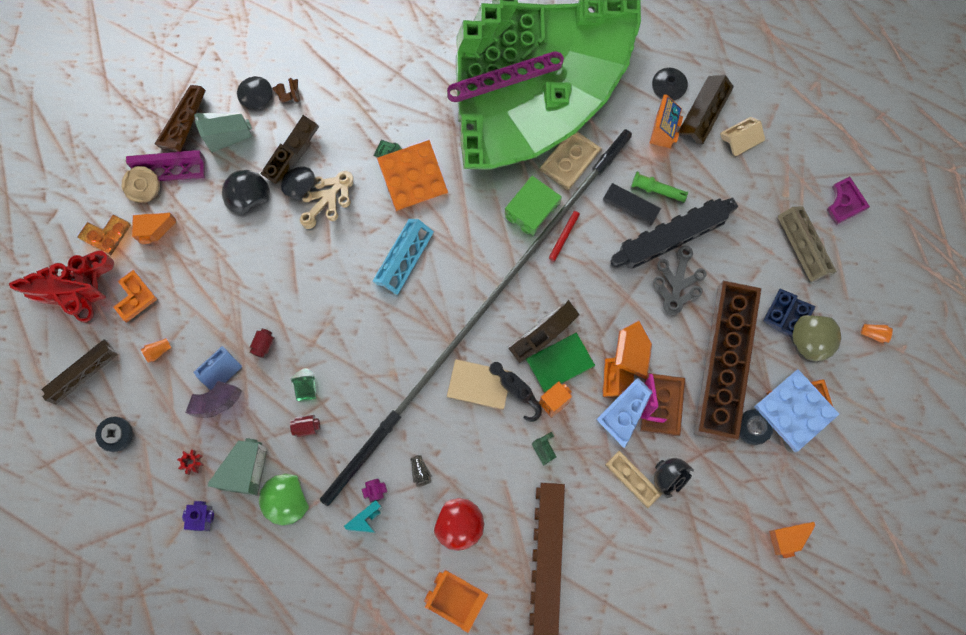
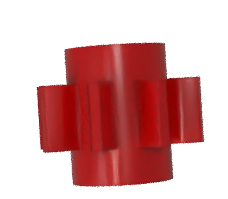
M193 449L190 451V454L183 451V456L177 459L181 464L178 469H186L185 474L190 475L191 471L199 473L198 468L204 466L200 460L203 456L201 454L196 455V451ZM193 460V464H188V461Z

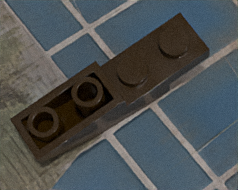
M302 115L284 144H279L260 174L274 184H277L297 164L312 144L310 140L319 128V125Z
M567 299L538 321L536 326L509 345L508 349L518 362L521 363L531 354L537 353L549 344L580 314Z

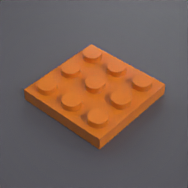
M430 140L377 158L396 211L448 193Z

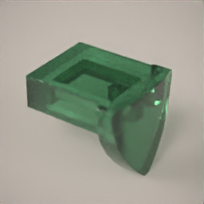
M381 139L373 156L378 158L402 148L398 143H390Z
M301 369L291 377L296 401L316 399L315 376L309 369Z
M553 432L536 439L532 443L543 466L557 458L548 442L555 437Z

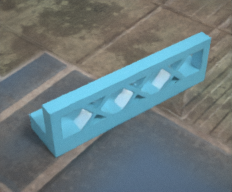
M408 219L372 282L376 285L384 286L398 295L434 231L419 219ZM422 228L427 233L423 239L419 240L418 232ZM415 244L416 252L410 256L409 248ZM406 260L407 268L401 271L400 263ZM393 276H397L398 279L395 288L389 284Z

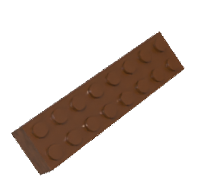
M724 280L718 286L694 435L731 443L739 440L762 288Z

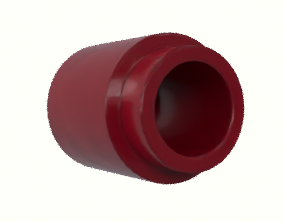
M263 328L261 331L257 330L249 348L251 349L249 353L260 358H264L265 354L268 355L275 338L271 336L272 332Z
M308 415L290 420L292 436L302 437L317 434V431L320 430L319 418H316L315 415Z

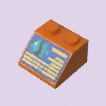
M663 95L649 143L671 149L673 142L676 143L678 140L679 132H676L677 126L681 127L683 116H681L682 108L668 95Z

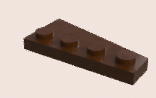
M189 86L154 143L156 146L162 149L181 152L195 118L194 115L197 113L206 91L202 86Z

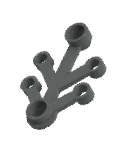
M682 246L677 252V258L680 261L676 278L669 269L668 260L661 259L657 264L658 270L662 271L673 288L671 295L664 286L665 279L661 276H657L653 281V286L659 290L665 300L663 304L664 310L670 315L679 314L683 304L694 298H699L703 293L701 287L694 286L689 293L679 297L682 289L697 281L704 280L707 275L704 269L699 268L693 275L684 279L687 262L693 256V250L689 246ZM683 250L688 251L689 255H684ZM660 263H665L666 267H661ZM701 272L703 277H699L697 273ZM656 280H660L662 285H657ZM693 290H698L699 295H695ZM670 303H676L677 307H671Z

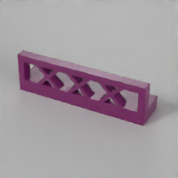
M200 150L126 156V163L131 169L137 166L146 167L152 171H155L157 168H163L165 171L158 176L159 181L205 178V157ZM194 165H200V173H191L189 170ZM175 167L183 168L179 174L174 175L171 173Z

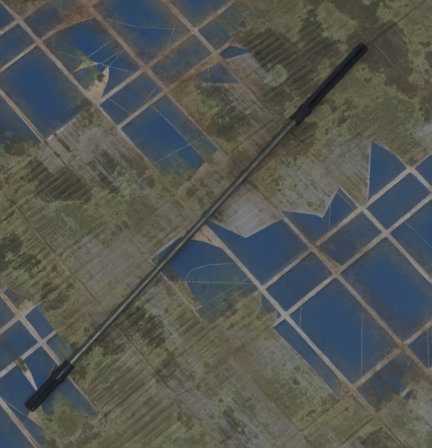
M624 129L608 150L600 156V159L592 168L593 171L399 407L395 411L392 410L385 420L379 424L380 426L325 491L320 498L321 503L329 506L387 434L391 433L393 427L402 418L400 415L596 176L601 175L610 166L616 155L632 137V133L629 130Z

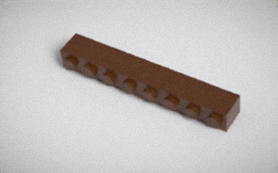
M541 482L540 487H536L535 499L539 500V508H535L534 520H538V528H534L533 541H537V549H533L532 562H536V570H532L531 583H535V592L531 591L530 604H534V612L529 614V626H533L532 635H559L565 484Z

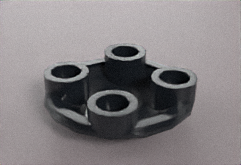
M258 76L246 78L237 89L239 102L247 108L264 109L272 96V86L270 83Z
M305 166L296 167L286 173L282 179L281 190L286 196L300 200L311 187L316 185L317 179L310 168Z

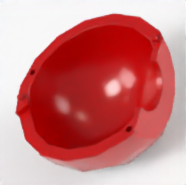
M462 498L450 499L445 502L434 527V534L440 544L450 550L461 551L469 549L478 543L483 535L485 525L483 514L478 506L470 500Z

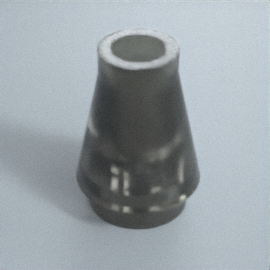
M422 456L412 457L410 461L413 483H416L417 487L431 483L432 475Z

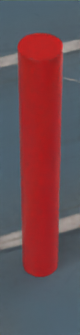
M573 211L549 256L551 261L555 262L580 215L579 212Z

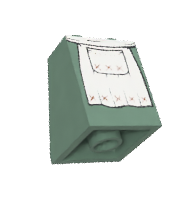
M246 438L245 441L238 440L208 482V487L258 496L267 448L255 439Z

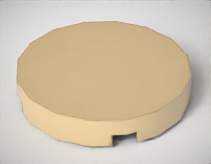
M137 166L124 174L121 187L129 200L136 203H147L157 196L160 190V181L154 171L146 167Z

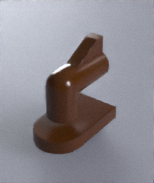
M288 79L291 90L286 93L283 83L272 87L279 96L280 102L285 103L293 99L296 103L300 101L298 79Z

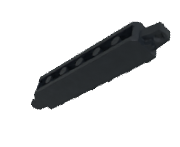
M732 197L723 201L720 198L715 201L711 199L700 208L694 207L682 217L678 215L667 224L661 223L654 228L655 230L651 232L644 231L638 235V238L624 241L619 252L611 257L610 266L618 268L626 265L630 269H635L723 226L726 220H728L729 214L734 212L738 205Z

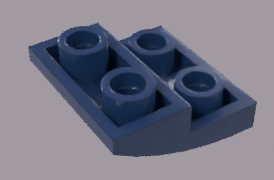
M780 288L763 322L793 338L794 326L799 318L802 316H812L816 306L797 299L798 295Z

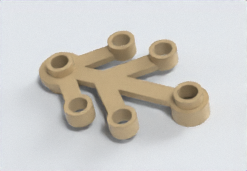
M342 171L336 177L323 179L320 176L315 177L317 182L321 181L320 184L316 183V189H322L324 186H334L329 190L308 191L305 193V195H309L306 198H302L304 202H310L315 199L321 200L309 213L305 212L301 215L300 223L304 228L311 229L316 225L315 217L327 204V218L330 221H335L338 218L336 194L340 189L341 196L338 198V202L341 207L346 208L351 204L349 188L352 186L354 178L350 172Z

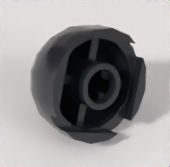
M679 458L661 460L655 466L654 483L656 488L666 498H671L673 496L671 493L675 489L678 493L692 477L690 471L694 472V469L687 462Z

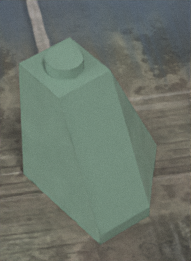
M197 113L194 115L200 136L211 153L252 137L250 130L253 128L249 119L245 120L242 114Z

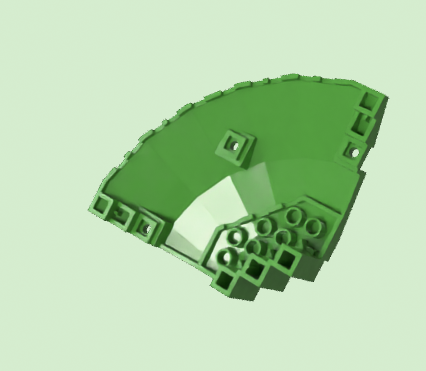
M493 0L491 4L481 3L474 21L463 20L456 36V82L555 51L561 53L564 57L563 65L559 70L457 102L458 122H461L460 141L463 169L492 170L533 159L573 136L608 101L622 75L627 70L641 24V0H579L578 3L547 5L518 3V0ZM552 58L551 62L553 64L560 63V60L557 58ZM541 63L534 64L536 69L544 68ZM523 68L517 70L518 73L521 75H525L527 73V71ZM508 74L501 75V78L503 80H509L511 78ZM486 79L484 81L486 85H492L494 83L491 79ZM474 84L467 86L470 91L477 89ZM555 93H559L561 98H557ZM467 125H471L473 130H468Z

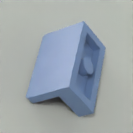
M221 346L194 371V374L212 393H215L242 366Z

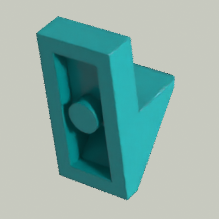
M375 500L343 527L349 531L376 533L367 520L371 519L372 521L381 514L380 510L383 507Z

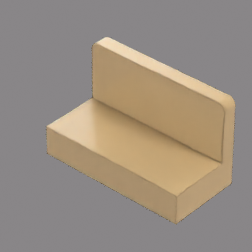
M752 117L720 133L721 139L730 143L734 156L765 141L761 121Z

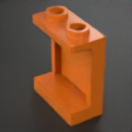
M447 570L443 573L439 572L434 581L437 584L434 591L429 590L424 599V602L427 603L424 608L433 611L469 633L488 594Z

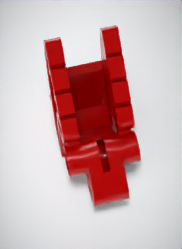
M100 250L83 257L74 255L68 260V266L62 263H55L50 265V268L46 267L36 271L37 274L31 273L24 276V279L20 278L9 283L11 289L23 293L26 298L40 303L59 305L64 312L74 315L78 321L86 323L94 316L91 302L106 298L98 290L97 280L100 275L113 269L114 261L109 255ZM58 269L63 270L60 276L57 275ZM83 309H88V316L81 319L80 312Z

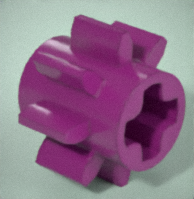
M379 479L365 482L366 488L361 489L363 497L365 499L369 498L370 503L375 500L384 499L383 493H387L386 484L384 482L380 483Z

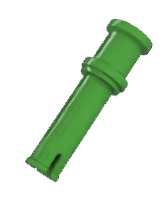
M636 171L631 187L644 189L647 193L652 191L685 203L688 195L687 191L655 181L654 177L651 176L649 178Z

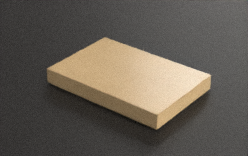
M577 131L573 136L557 146L540 167V171L569 191L599 155L602 148Z
M455 359L447 398L504 410L508 391L501 385L499 376L492 375L489 371V366Z

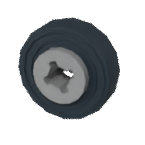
M116 416L101 421L95 432L96 442L99 447L109 452L122 451L131 443L133 437V429L130 423L124 418Z

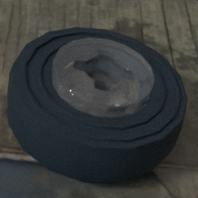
M756 409L744 412L739 435L741 439L752 445L763 444L769 440L773 434V427Z

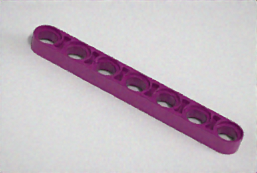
M555 51L453 83L447 88V98L451 102H460L559 70L563 65L564 57L561 53ZM557 58L560 60V63L553 64L551 59ZM541 63L544 68L536 69L534 64ZM523 68L527 71V73L525 75H521L518 73L517 70ZM508 74L511 78L509 80H503L501 78V75ZM486 79H491L494 83L492 85H486L484 81ZM474 84L477 89L470 91L467 86ZM452 90H458L460 94L458 96H452L450 92Z

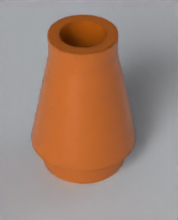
M863 324L861 335L880 343H889L893 328L888 327V325Z
M165 338L144 345V348L140 350L149 363L156 361L172 347Z

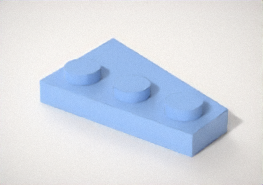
M637 378L596 419L623 448L627 446L652 395V391Z

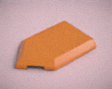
M640 321L619 331L614 366L641 378L648 379L652 343Z

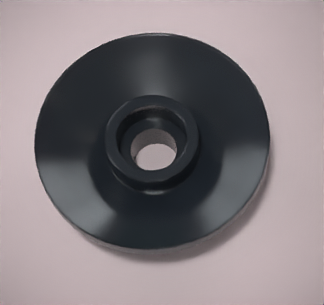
M671 67L659 70L652 80V88L660 98H663L665 94L672 100H677L685 94L688 87L686 76L680 70Z

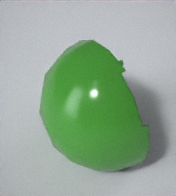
M287 473L275 475L267 480L260 490L258 499L260 510L264 517L273 524H293L301 519L309 508L297 475Z

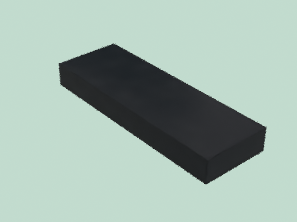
M614 183L610 185L603 197V200L650 225L654 223L661 210L660 207Z

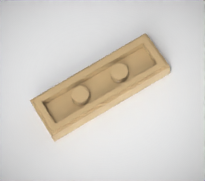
M620 451L605 464L647 509L662 495Z

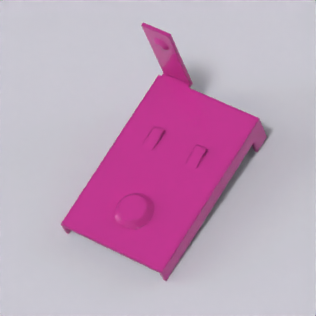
M649 374V378L644 384L652 391V395L640 418L664 423L667 419L650 416L658 408L653 374Z

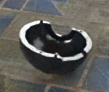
M251 170L235 171L223 183L222 199L224 204L231 212L238 215L249 212V209L255 204H263L269 200V186L257 172Z

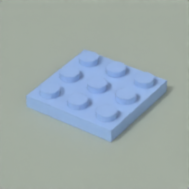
M799 369L754 406L795 453L839 415Z

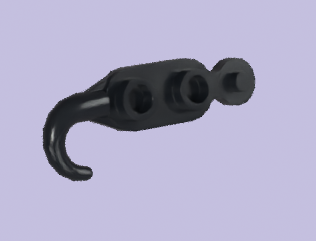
M491 363L489 371L492 375L499 376L501 385L518 401L529 404L535 409L533 417L523 416V418L529 422L538 420L542 414V408L531 388L515 373L504 371L501 363Z

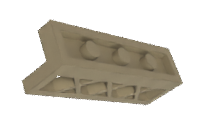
M803 206L791 207L778 215L810 282L837 272Z

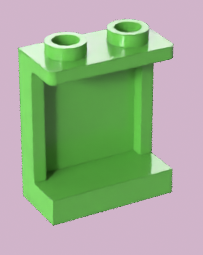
M531 176L506 206L505 217L509 222L518 224L524 233L534 236L539 226L554 208L557 209L561 204L562 196L534 176Z

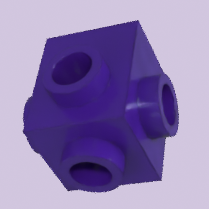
M194 501L193 505H186L182 515L184 530L210 531L211 523L214 521L212 506L206 505L204 501Z

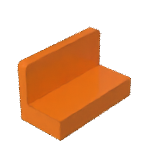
M615 357L605 359L603 397L606 398L619 397L634 382V374L614 366Z

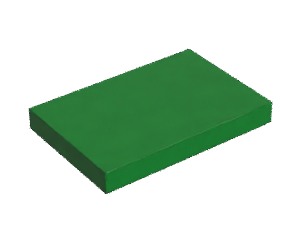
M577 332L526 358V362L544 393L557 382L563 384L595 367Z

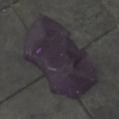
M217 381L214 388L209 392L200 395L192 394L185 413L196 418L214 417L230 409L240 397L242 390L237 386Z

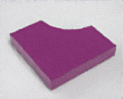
M850 176L832 186L835 192V200L828 207L827 211L836 225L870 207Z

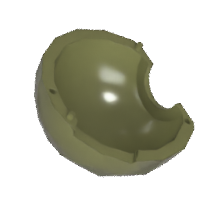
M802 316L794 326L793 342L807 360L813 362L824 361L832 357L840 347L842 339L840 327L833 318Z

